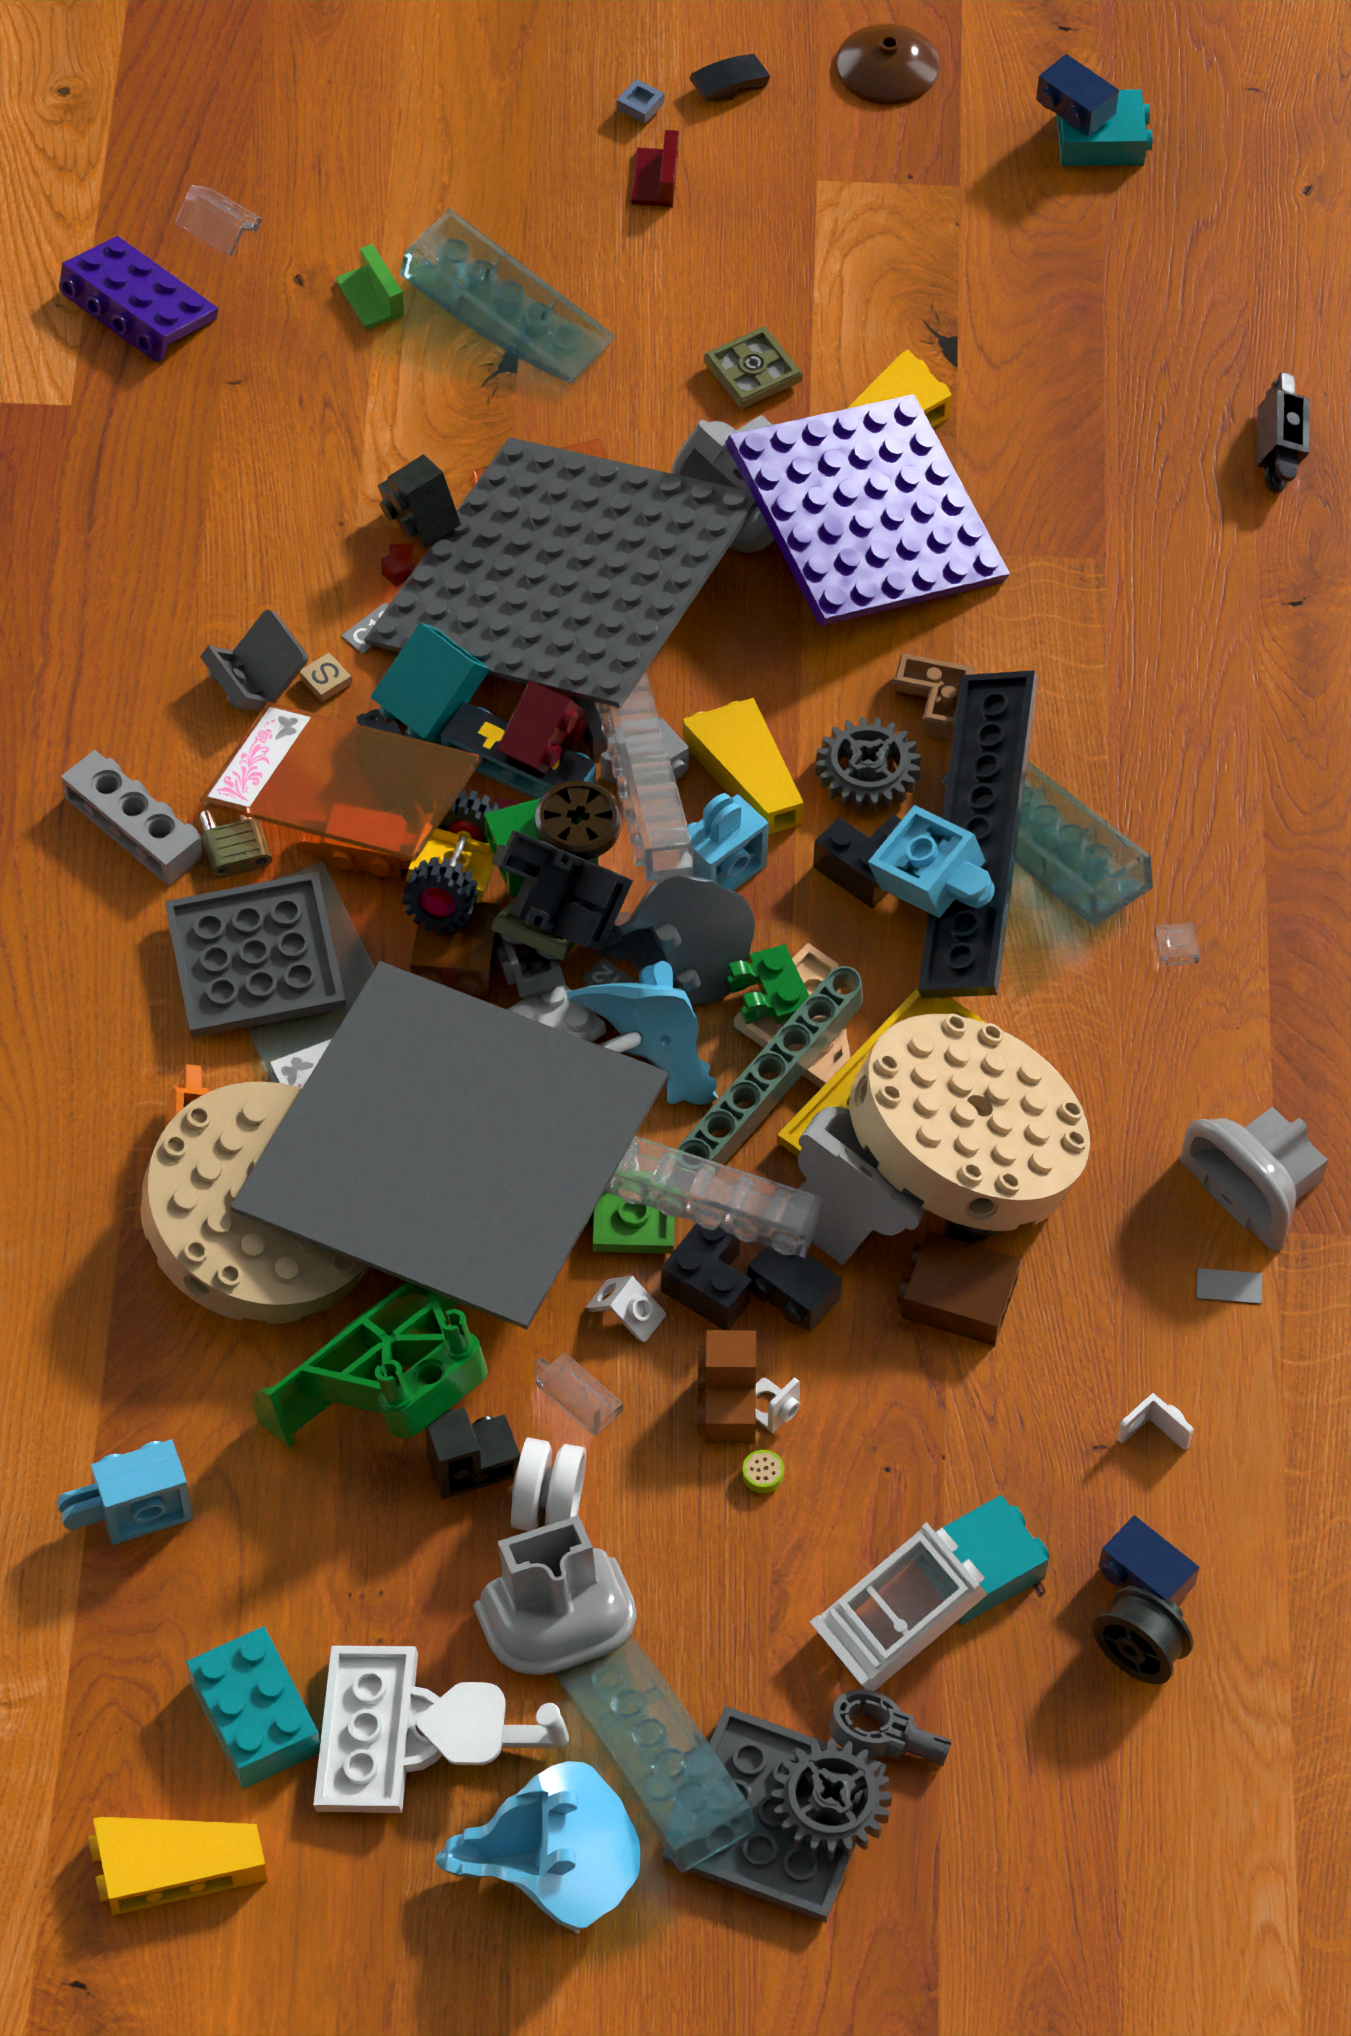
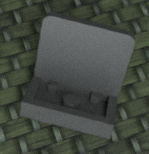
M265 610L234 650L208 646L200 656L209 669L208 674L221 685L227 693L228 702L233 707L241 711L250 710L266 713L269 707H273L308 661L306 652L278 614L272 610Z

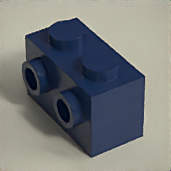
M1065 54L1039 75L1036 100L1044 108L1053 111L1066 120L1069 125L1090 136L1116 114L1119 89L1068 54Z
M1135 1515L1102 1548L1098 1565L1104 1577L1116 1586L1121 1585L1124 1588L1130 1585L1157 1596L1161 1600H1170L1175 1604H1178L1195 1586L1200 1568Z

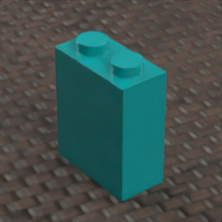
M1142 89L1119 90L1116 114L1090 136L1072 127L1066 120L1056 114L1061 166L1144 165L1146 151L1152 150V130L1146 129V125H1149L1150 107L1149 104H1143Z
M420 622L370 698L381 705L378 711L383 716L396 723L400 720L408 727L405 732L416 741L424 744L428 740L441 744V733L462 703L470 701L490 669L440 630Z
M1002 1494L942 1527L958 1545V1548L952 1552L963 1564L969 1558L985 1577L979 1584L988 1595L958 1619L960 1625L965 1624L1046 1577L1049 1553L1046 1546L1038 1537L1033 1538L1026 1529V1522L1021 1511L1015 1505L1010 1506ZM928 1550L915 1560L944 1601L959 1589L958 1585Z

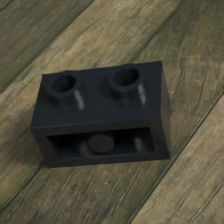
M780 1233L748 1265L747 1277L752 1279L751 1293L761 1301H769L780 1309L781 1314L786 1320L795 1325L800 1324L809 1332L841 1298L842 1279Z

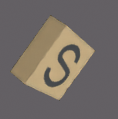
M330 653L312 662L299 672L300 680L321 702L352 684L351 675Z

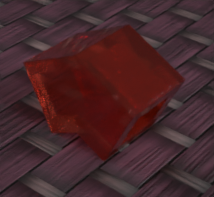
M412 543L389 544L390 554L381 559V573L395 587L404 583L414 571Z

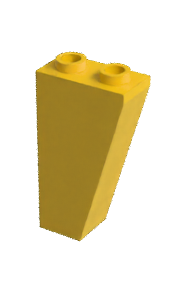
M907 349L848 408L914 394L933 428L950 418L952 395L947 385L939 382L930 373L925 362L917 359Z
M754 698L744 701H733L724 707L707 712H697L683 719L682 740L689 747V752L732 798L737 794L740 795L769 822L768 835L802 825L804 802Z
M98 1817L93 1819L96 1834L88 1836L92 1861L101 1860L104 1873L103 1875L95 1876L100 1902L109 1901L112 1916L268 1881L257 1824Z

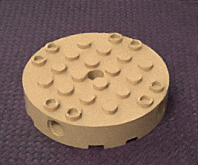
M926 1014L904 1019L891 1026L879 1037L851 1086L849 1096L851 1122L863 1150L870 1149L878 1160L877 1170L900 1192L906 1188L915 1196L925 1201L922 1205L924 1209L954 1223L992 1231L1016 1230L1020 1224L1029 1222L1035 1225L1054 1213L1081 1175L1088 1160L1090 1150L1088 1124L1083 1108L1070 1086L1058 1071L1039 1053L992 1023L980 1022L971 1018L961 1017L957 1014Z
M264 1081L244 1082L215 1089L195 1099L179 1111L162 1132L143 1179L140 1207L142 1227L146 1240L149 1239L152 1249L158 1258V1265L179 1290L189 1298L215 1313L241 1321L242 1318L263 1320L266 1321V1324H281L299 1321L301 1317L320 1310L322 1312L326 1311L345 1298L358 1285L369 1269L367 1265L231 1211V1204L302 1088Z

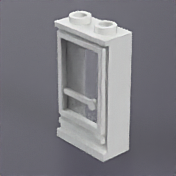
M927 1522L923 1524L921 1530L820 1616L817 1615L810 1621L866 1690L875 1691L988 1595L979 1584L985 1577L969 1558L963 1564L952 1553L958 1548V1545L943 1528L935 1532Z

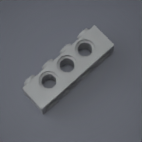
M93 750L61 776L64 798L168 886L203 859L201 850L202 839L199 832L191 824H183L177 819L166 803L162 801L158 803L153 799L141 782L136 779L132 781L123 774L120 766L113 759H105L100 753Z

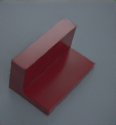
M665 130L663 149L637 147L631 204L673 207L679 154V131Z

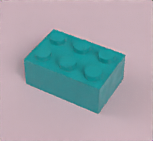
M265 1626L186 1661L190 1685L242 1789L319 1754V1732Z

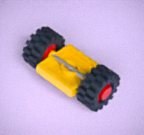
M465 790L458 791L456 797L453 793L447 795L446 800L443 799L440 803L432 825L426 826L409 866L406 877L408 882L402 899L403 905H407L405 912L408 916L415 913L413 922L417 925L421 921L425 922L424 929L428 931L431 930L432 925L437 926V933H444L446 926L450 932L456 931L458 925L462 928L466 924L467 919L470 918L475 902L481 903L495 868V864L492 863L494 856L485 836V813L499 810L496 802L492 805L488 804L490 797L485 794L482 800L477 798L478 792L472 790L469 797L466 796Z

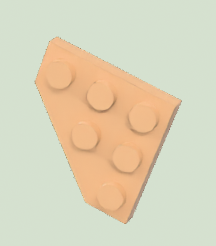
M809 943L792 958L809 996L832 970L839 967L837 962ZM841 988L838 989L836 992L841 994ZM739 1012L734 1017L733 1027L764 1048L786 1022L776 1025L771 1015L754 1023L745 1024ZM819 1015L811 1020L816 1023H822L829 1018ZM846 1025L803 1073L804 1077L820 1088L851 1058ZM792 1044L788 1046L786 1049L790 1051H799L802 1048H804V1046L801 1044Z

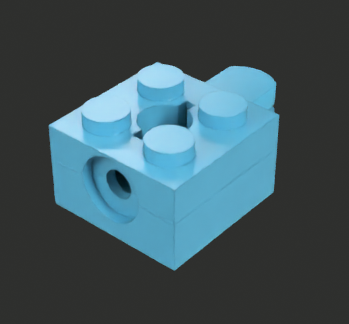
M726 793L720 794L713 798L703 809V819L698 823L693 822L689 824L681 833L679 862L684 854L689 852L691 855V865L687 875L710 879L722 887L734 891L767 866L769 822L740 795L737 794L731 798Z
M915 805L868 861L880 889L938 918L942 916L954 899L971 907L979 908L986 905L994 895L995 887L988 871L980 868L986 860L975 835Z
M172 1439L164 1442H149L139 1450L123 1455L110 1454L103 1457L99 1462L91 1464L94 1484L63 1493L56 1502L58 1510L62 1514L61 1519L65 1528L73 1530L104 1520L112 1545L193 1520L187 1481Z

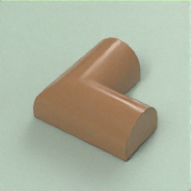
M901 653L893 682V691L928 698L922 720L923 730L931 737L937 739H953L961 676L974 674L975 667Z

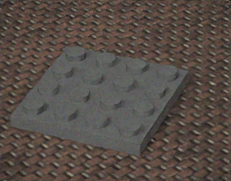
M318 872L165 901L191 1039L347 1008Z
M725 1706L663 1854V1863L827 1923L857 1844L852 1843L851 1857H847L842 1848L837 1847L833 1859L828 1858L825 1847H820L814 1857L810 1856V1842H805L796 1849L794 1847L796 1833L782 1836L781 1826L785 1820L774 1821L773 1810L777 1805L771 1803V1792L778 1790L773 1786L775 1774H783L781 1770L782 1761L785 1759L796 1764L794 1759L796 1748H800L807 1755H810L812 1741H816L822 1751L827 1750L828 1743ZM836 1746V1749L838 1751L843 1750V1748ZM868 1758L866 1765L879 1761ZM880 1762L881 1771L878 1777L885 1775L887 1764ZM807 1781L800 1786L796 1793V1799L800 1808L807 1804V1800L811 1796L810 1785ZM863 1790L857 1792L855 1799L852 1801V1812L856 1817L861 1814L867 1803ZM819 1823L822 1825L833 1826L828 1823Z

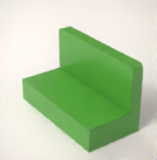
M370 244L360 248L361 267L337 276L336 280L337 285L364 329H370L404 316L403 292L374 245Z

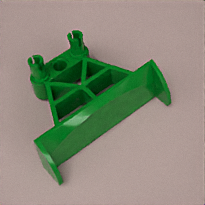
M406 1282L353 1320L322 1349L272 1388L264 1387L257 1392L253 1398V1406L259 1423L287 1447L295 1443L292 1435L333 1402L383 1414L390 1433L397 1438L405 1439L421 1432L481 1384L488 1374V1368L478 1338L469 1332L465 1314L458 1309H452L459 1302ZM444 1314H446L447 1317H448L449 1325H448V1323H447V1320H446V1317L444 1316ZM402 1367H411L405 1373H402Z

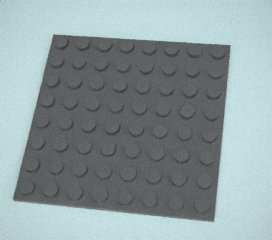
M509 437L457 509L461 525L431 545L364 640L367 645L400 653L421 622L437 628L490 669L487 675L526 685L530 680L554 692L621 708L756 508V500L751 492L747 490Z
M379 961L230 1208L231 1211L527 1330L669 1077V1072Z

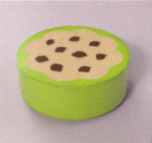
M757 1450L749 1454L744 1460L742 1478L745 1485L756 1493L765 1494L775 1491L782 1484L784 1478L782 1459L776 1453L769 1450Z

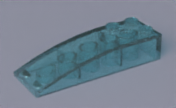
M450 208L405 250L399 275L484 338L536 368L570 384L615 339V335Z
M1028 761L1015 861L1042 886L1095 927L1153 888L1151 855ZM948 773L942 776V782L945 786Z
M632 1635L620 1648L603 1657L554 1673L681 1874L756 1830L750 1805L690 1714Z

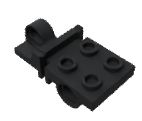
M515 830L512 831L506 846L499 844L492 863L496 866L525 878L510 911L512 915L531 925L534 924L541 929L551 931L573 943L602 952L633 880Z

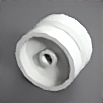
M526 1438L514 1477L511 1528L524 1531L536 1529L541 1522L544 1507L546 1508L545 1526L577 1516L585 1474V1447L563 1444L558 1450L554 1466L551 1468L552 1448L550 1443L545 1440Z

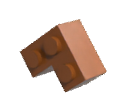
M706 1330V1346H698V1390H706V1402H698L697 1427H705L706 1443H755L756 1331Z

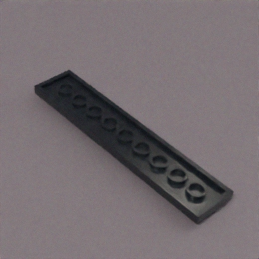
M1035 670L961 676L942 819L975 835L986 860L980 868L988 871L995 890L992 899L982 907L974 908L954 899L940 918L928 913L918 992L921 998L998 995L1038 686V677Z

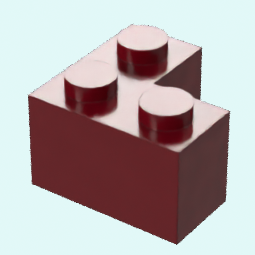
M529 680L496 750L546 775L549 767H554L559 760L562 751L560 747L561 742L572 747L575 739L579 740L582 737L588 723L586 719L588 712L571 699Z

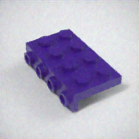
M119 236L107 240L62 263L59 282L60 292L155 362L165 358L168 344L217 320L218 307Z

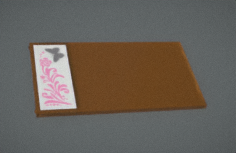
M267 702L200 801L202 805L416 861L482 759L478 754Z

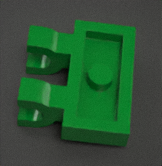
M785 944L750 953L748 962L736 961L728 964L731 975L727 976L726 982L731 993L742 991L749 986L757 984L761 993L751 992L743 994L742 1000L745 1007L741 1008L740 1013L745 1024L754 1023L771 1015L776 1025L787 1022L809 997Z

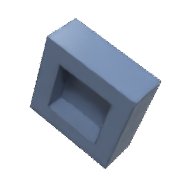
M635 79L617 98L616 109L645 124L664 104L665 93Z

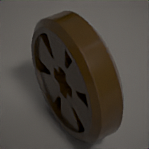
M585 781L562 783L550 789L540 799L535 811L536 834L539 840L559 850L566 851L585 860H590L609 851L618 840L621 832L620 806L608 790L597 784ZM577 817H583L584 820H581L579 825L572 823V821H576Z

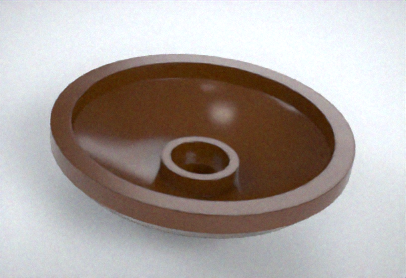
M876 24L854 32L842 43L837 54V72L844 86L856 96L878 104H901L921 97L932 88L939 73V56L934 45L921 33L902 25Z

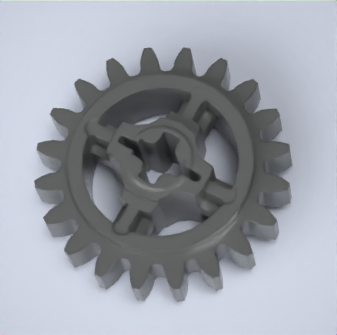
M860 717L859 726H854L849 720H846L844 731L833 727L831 738L823 736L822 746L817 749L816 775L820 776L819 786L821 788L829 787L828 798L830 799L841 795V807L847 806L852 801L855 802L856 812H860L863 805L866 804L869 805L872 813H876L878 803H882L885 808L890 810L892 798L901 803L905 802V793H913L915 781H919L921 755L916 753L917 743L915 741L907 742L908 732L906 730L894 734L895 723L893 722L886 728L881 727L880 718H876L873 725H867L866 719ZM843 756L848 758L849 764L845 771L842 770L838 763ZM893 758L898 767L894 773L888 771V760Z
M830 1739L827 1750L822 1751L818 1743L812 1741L810 1755H807L800 1748H796L794 1755L796 1764L785 1759L782 1761L781 1770L783 1774H775L773 1786L778 1790L771 1792V1803L777 1805L773 1810L774 1821L785 1820L781 1826L782 1836L796 1833L794 1839V1847L796 1849L805 1842H810V1856L814 1857L820 1847H825L828 1858L833 1859L836 1848L841 1847L847 1857H851L852 1843H856L860 1848L866 1850L869 1842L867 1834L875 1838L881 1836L882 1827L879 1823H888L890 1812L886 1807L891 1806L892 1794L884 1792L889 1788V1777H878L881 1771V1763L874 1762L866 1765L868 1750L865 1749L857 1756H853L852 1742L848 1741L843 1750L838 1751L834 1739ZM807 1781L810 1785L811 1796L808 1798L807 1804L800 1808L796 1799V1793L800 1786ZM863 1790L867 1803L861 1814L856 1817L852 1812V1801L855 1799V1794ZM819 1823H828L833 1826L822 1825Z

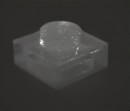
M1194 922L1155 925L1154 937L1160 966L1199 963L1200 951Z

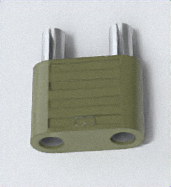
M237 805L241 821L221 826L216 825L211 811H207L209 824L205 812L203 811L200 814L204 829L201 838L212 873L217 878L264 868L272 862V856L261 822L254 818L251 806H244V811L242 805Z

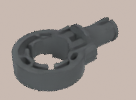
M856 1689L840 1695L834 1703L829 1719V1731L835 1742L842 1748H844L848 1741L852 1742V1754L858 1755L866 1749L868 1750V1758H878L887 1755L900 1760L901 1755L906 1756L909 1753L944 1766L952 1743V1739L917 1728V1723L913 1722L915 1716L901 1712L898 1705L890 1698L871 1690ZM862 1709V1715L875 1718L881 1727L878 1731L871 1732L863 1731L858 1727L852 1731L853 1723L849 1717L856 1716L858 1710Z

